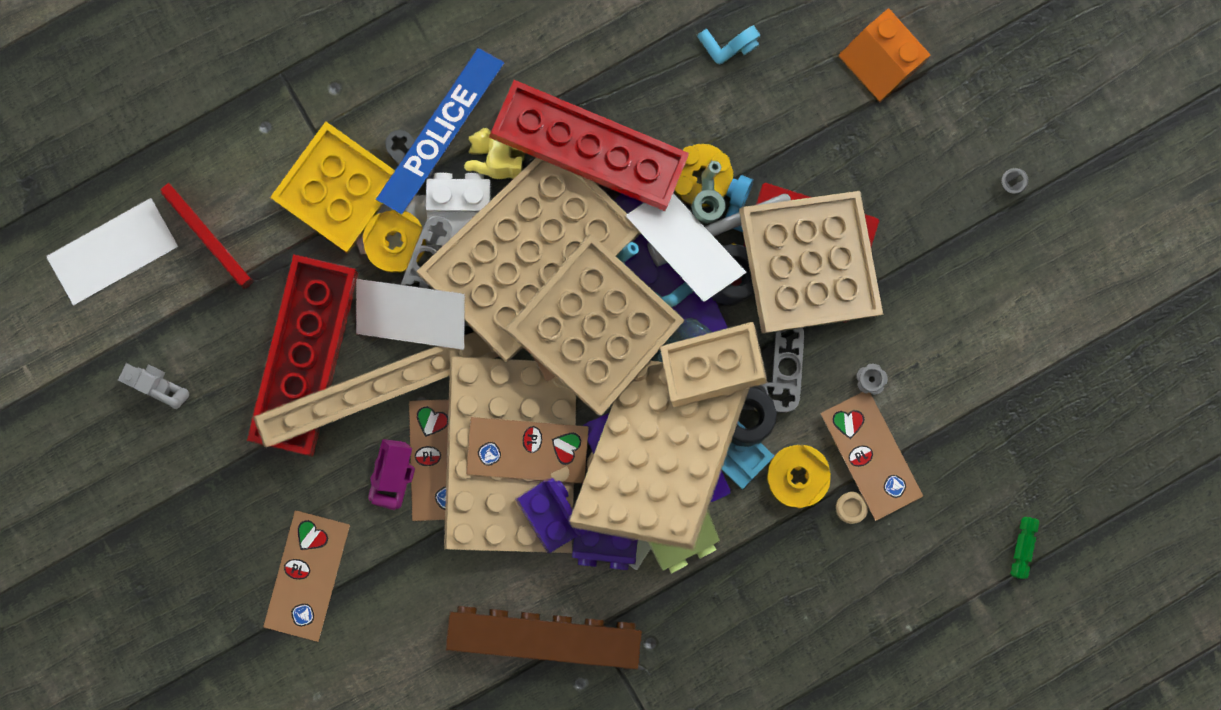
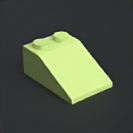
M707 510L693 550L648 542L662 571L669 568L670 572L673 573L688 565L686 558L697 553L700 559L716 551L714 544L720 540Z

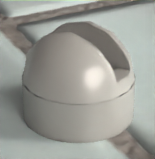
M1009 169L1002 177V185L1009 193H1020L1028 185V176L1022 169ZM1022 175L1024 180L1012 187L1009 185L1008 182Z

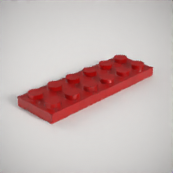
M516 80L513 81L489 136L493 140L663 211H666L689 156L688 152Z

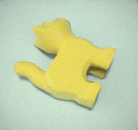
M482 128L479 132L469 136L468 139L471 143L469 153L473 155L488 153L486 162L477 160L467 161L464 164L466 171H476L494 179H514L523 171L522 161H524L525 153L489 138L491 131L488 128Z

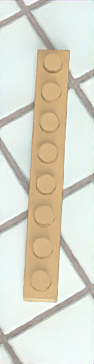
M473 331L464 335V350L435 346L261 413L253 418L264 447H269L450 376L451 357L494 359L499 357V355Z

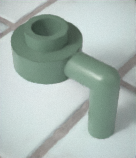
M718 161L710 162L703 171L702 191L694 198L691 206L693 215L703 223L717 221L725 210L723 197L717 191H714V178L721 170V164ZM702 204H708L712 209L711 213L704 212Z

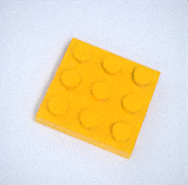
M325 122L270 198L348 254L364 232L368 222L384 205L377 201L376 198L395 170L328 122Z

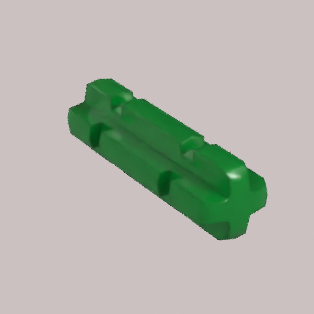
M1023 517L1021 519L1020 529L1022 532L1018 534L1013 558L1016 561L1012 563L1010 573L1014 578L1027 579L1029 576L1030 567L1028 563L1032 562L1036 542L1034 534L1038 532L1040 523L1036 518Z

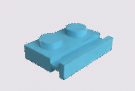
M739 421L737 422L740 427L746 429ZM730 443L721 470L743 489L770 462L774 455L762 443L750 447L737 446Z

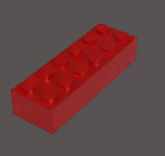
M293 254L253 417L331 387L356 287V279H358L359 275L356 269ZM252 418L247 441L263 445L254 418ZM321 426L269 447L313 457Z

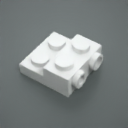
M434 173L433 179H427L426 182L427 220L434 216H441L447 219L452 229L450 239L491 201L490 179H484V174L466 173L465 179H452L451 173ZM438 222L436 226H429L428 230L432 232V238L430 242L426 240L427 245H435L439 235H446L447 231L443 229L442 222Z

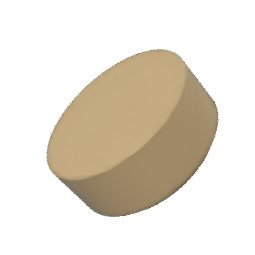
M845 493L836 502V514L845 523H858L867 515L868 506L863 496L859 493Z

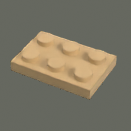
M753 322L660 346L673 407L767 383L756 328Z

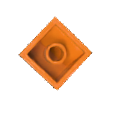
M888 8L869 24L838 57L880 103L925 64L930 57V53Z

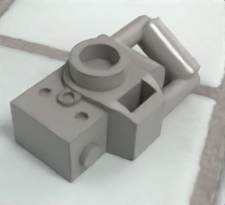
M126 363L118 381L174 409H178L189 397L187 389L163 379L165 372L149 364L145 370L139 367L135 368ZM170 391L175 393L172 397L168 396Z

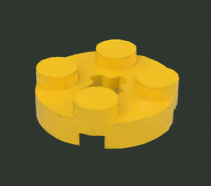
M696 144L685 147L683 151L688 152L689 156L674 190L678 197L687 205L692 206L694 198L702 191V184L697 183V177L692 176L693 172L699 171L701 167L706 168L712 161H718L721 164V170L714 178V191H717L724 198L733 179V169L729 157L717 147L708 144ZM702 204V208L709 207L708 204Z
M390 210L375 215L368 222L363 233L364 250L369 260L383 271L390 273L405 272L423 229L420 221L407 211L400 214L395 210ZM396 233H400V240L403 242V245L401 247L396 246L394 250L389 249L390 243L386 240L388 235L395 236ZM423 239L421 245H426V239ZM422 251L418 254L416 259L417 264L422 259L425 251Z
M793 445L785 447L772 458L768 466L767 483L770 491L780 503L788 507L804 508L814 505L825 496L830 487L831 474L829 464L824 455L811 446ZM801 468L805 469L804 477L807 479L806 483L798 482L796 485L792 483V469L797 471L801 470Z

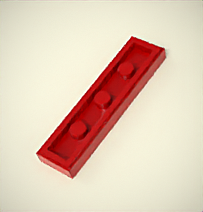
M169 182L160 189L161 194L242 288L246 289L254 282L176 189Z

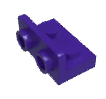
M554 478L545 479L515 498L547 553H552L575 537L586 533L584 529L573 528L569 522L574 509L571 508L566 499L569 497L568 491L561 481L558 480L556 482Z
M585 530L586 533L582 536L574 538L572 558L578 559V565L597 567V561L610 562L609 568L628 570L629 564H636L637 539Z

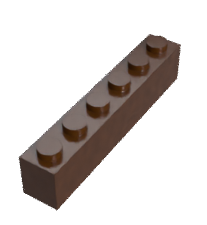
M458 606L457 612L451 611L449 615L446 650L638 669L642 630H635L636 623L617 622L616 628L604 627V620L585 618L584 624L572 623V617L553 615V621L540 620V614L521 612V618L508 617L509 611L489 609V615L476 614V607Z

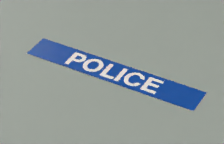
M480 48L476 50L376 198L377 201L403 214L503 66V61Z

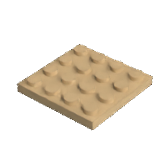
M860 191L746 206L739 209L762 334L883 315Z
M589 234L504 330L597 415L601 416L656 354L660 346H663L684 322V319L592 234Z

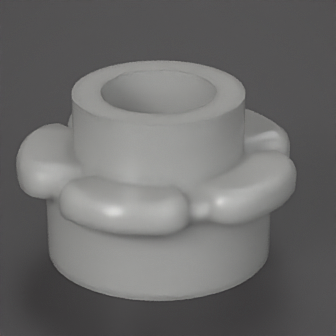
M868 364L867 367L860 368L856 376L859 381L857 384L858 388L863 393L867 394L869 392L872 395L881 393L884 390L883 386L888 381L886 372L877 364ZM869 377H874L875 381L870 382Z

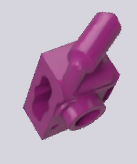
M382 439L378 457L375 461L374 472L371 476L372 485L368 496L371 504L394 511L401 508L407 484L412 482L415 467L409 463L412 448L406 442ZM378 490L396 492V498L378 493Z

